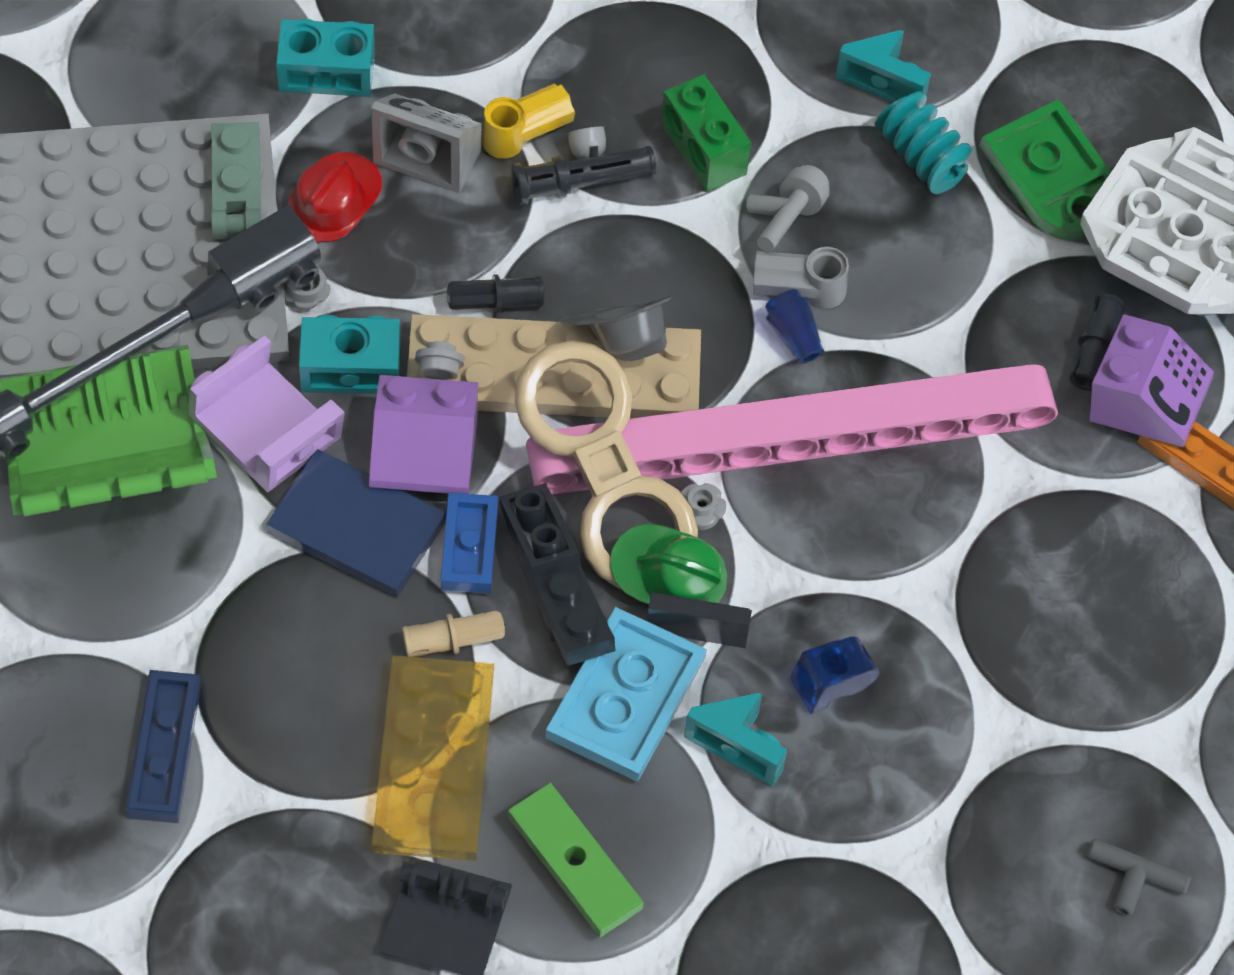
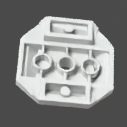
M1193 127L1175 133L1174 137L1152 140L1127 148L1084 211L1080 222L1102 269L1186 314H1196L1202 317L1212 314L1234 313V147Z

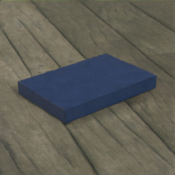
M317 449L266 523V531L268 534L397 598L446 523L447 513L402 490L369 487V474Z

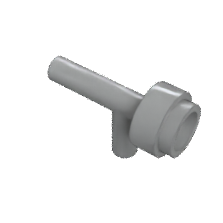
M802 165L792 169L779 187L781 197L754 194L748 197L746 207L749 213L774 215V218L757 240L758 247L761 250L772 252L799 214L805 216L814 215L819 212L829 197V181L827 176L817 167Z

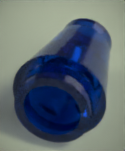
M792 289L775 296L766 303L767 323L792 355L795 356L799 364L811 362L824 353L808 297H802L798 289Z

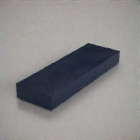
M149 670L125 808L127 819L179 823L202 685L200 674Z

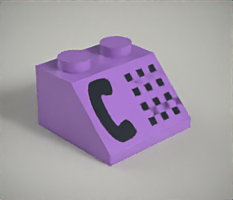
M1123 314L1092 383L1090 421L1184 447L1213 380L1214 371L1171 327Z

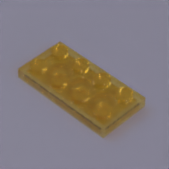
M392 656L372 836V853L477 861L495 663Z

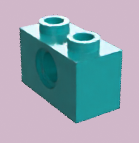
M328 314L317 317H302L299 361L301 393L377 394L380 375L400 376V319H387L378 315L366 318H338ZM350 349L358 351L353 354L343 353V351Z

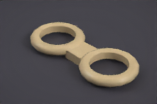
M566 341L549 345L528 360L517 378L514 402L519 421L531 439L553 454L574 457L592 494L590 501L582 512L579 534L585 558L599 577L621 589L614 580L610 567L611 557L604 549L600 534L602 518L609 506L621 498L633 495L651 497L665 506L674 519L676 530L697 537L698 528L692 507L678 489L658 477L641 475L621 434L630 420L633 396L627 374L616 359L594 344ZM567 362L586 364L598 371L607 382L612 397L610 415L605 424L593 433L581 436L561 434L549 427L540 416L535 400L537 383L542 375L555 365Z

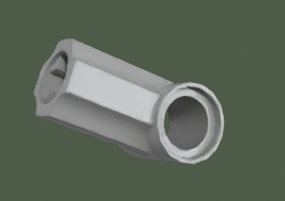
M820 247L813 250L809 255L757 251L753 294L806 298L815 307L822 309L834 308L843 302L847 293L848 258L842 251L833 247ZM820 277H830L831 279H824Z

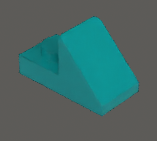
M897 30L843 44L839 52L835 79L893 103L917 91L923 92L927 97L931 73L920 69L913 63L903 62L898 59L904 31Z
M754 693L691 708L686 717L684 738L772 787L783 772L787 749L782 747L780 742L768 732L750 729L759 714L762 694Z

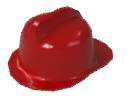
M353 152L333 153L324 156L300 175L287 205L291 206L309 229L317 243L333 242L347 236L375 203L382 190V175L376 164L365 156Z

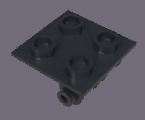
M411 856L410 861H405L399 880L402 884L379 949V954L454 975H484L512 884Z

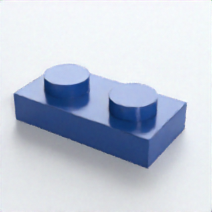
M448 493L441 590L491 594L498 496Z

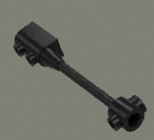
M291 206L283 207L208 251L207 275L209 277L182 299L177 307L24 397L8 389L0 393V453L6 460L16 458L29 447L30 441L27 435L33 432V414L188 322L194 323L235 308L241 309L249 303L255 311H262L277 300L279 293L275 288L291 280L294 286L299 288L311 282L319 272L315 264L321 261L320 249L309 229Z

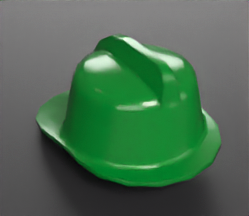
M643 524L632 527L622 534L612 549L610 567L615 582L625 594L640 602L649 604L651 593L657 592L719 603L726 591L727 571L724 560L715 547L693 535L662 525Z

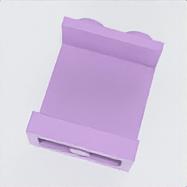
M264 335L250 346L248 344L240 346L232 353L228 362L214 372L206 371L193 382L190 388L188 415L268 493L307 464L317 449L324 451L341 438L345 412L332 400L316 409L269 363L271 341Z

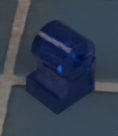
M852 636L803 651L789 678L810 714L828 708L830 702L842 696H851L864 690L877 679L880 672L860 638Z

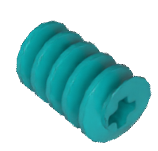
M917 91L888 105L877 117L874 125L877 130L883 131L882 134L889 143L894 144L893 147L896 152L905 157L907 165L916 170L919 179L927 182V187L931 193L940 194L955 187L963 179L968 171L969 166L966 160L970 156L972 148L968 143L957 145L961 138L957 130L946 132L949 127L948 120L945 117L935 119L938 113L937 107L934 104L924 106L927 97L923 92Z

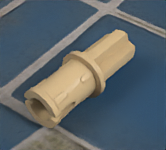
M498 611L453 619L452 614H446V619L421 625L402 627V636L407 658L412 659L426 654L452 650L453 654L459 653V647L502 639L505 636L503 617Z

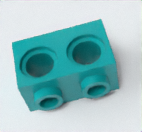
M281 19L276 62L279 92L371 97L375 59L374 24H361L354 21L325 22L313 21L311 19Z

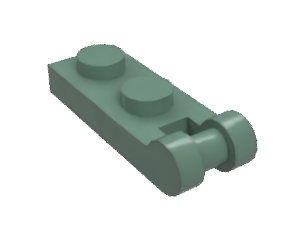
M259 122L211 123V218L213 239L228 238V234L241 233L261 221ZM228 212H245V214L228 215Z

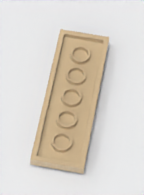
M412 314L407 377L426 378L419 374V364L415 361L417 350L426 348L429 342L450 343L456 347V352L461 353L465 357L464 366L458 369V377L453 379V381L478 382L477 411L517 413L514 402L517 378L531 357L549 345L566 341L594 344L600 349H604L589 324L563 325L560 322ZM666 328L667 345L662 352L636 361H623L615 358L627 374L633 396L630 419L699 410L701 330ZM567 362L555 365L545 372L537 383L535 400L539 414L608 418L610 415L612 397L609 386L598 371L586 364Z

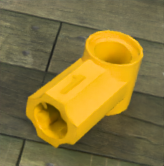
M552 84L517 100L511 97L493 99L484 110L482 135L484 150L496 158H511L521 151L524 142L573 122L575 111L569 94L562 85Z

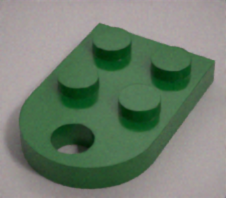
M1059 99L982 137L979 147L1037 227L1051 236L1064 240L1087 238L1080 225L1081 219L1074 215L1071 207L1075 205L1088 207L1111 171Z

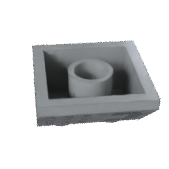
M392 94L376 100L371 107L373 163L460 193L481 152L482 123L473 121L464 114H453L432 107L423 100L409 99L398 94Z

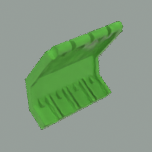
M188 345L134 354L33 414V432L27 435L30 441L29 447L16 458L7 460L13 514H24L25 517L57 511L62 506L70 505V508L110 501L111 497L121 495V498L159 492L162 491L163 487L172 486V489L207 483L208 479L217 478L214 458L206 433L188 415L190 388L195 381ZM76 365L0 378V393L8 389L24 397Z

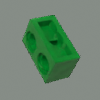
M705 74L664 91L661 125L705 191H711L747 175L751 141Z

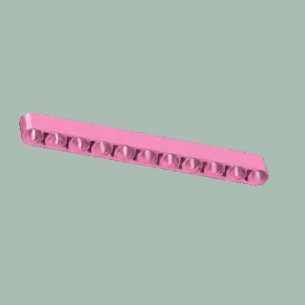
M1023 365L633 418L629 420L621 434L641 475L658 477L664 480L1033 429L1053 421L1058 415V410L1046 369L1040 365ZM605 422L554 430L565 435L581 436L593 433L604 425ZM531 437L527 440L526 449L534 486L547 483L552 495L589 490L574 457L553 454L535 443Z

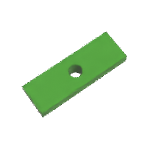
M551 782L508 810L509 820L600 938L643 910L644 902ZM576 858L583 863L574 866L570 865L567 861Z

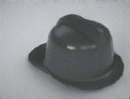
M672 296L639 305L616 306L584 311L566 316L560 320V323L563 325L589 324L604 351L614 358L623 361H636L660 353L666 348V325L662 303L672 299Z

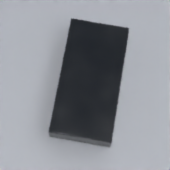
M654 592L651 593L647 622L682 638L746 649L752 610L750 608Z

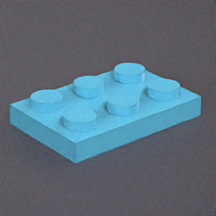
M615 607L607 623L615 637L616 651L585 660L546 729V739L638 782L706 658L707 649Z

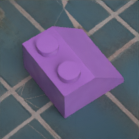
M380 375L374 409L369 487L469 494L477 428L478 382Z

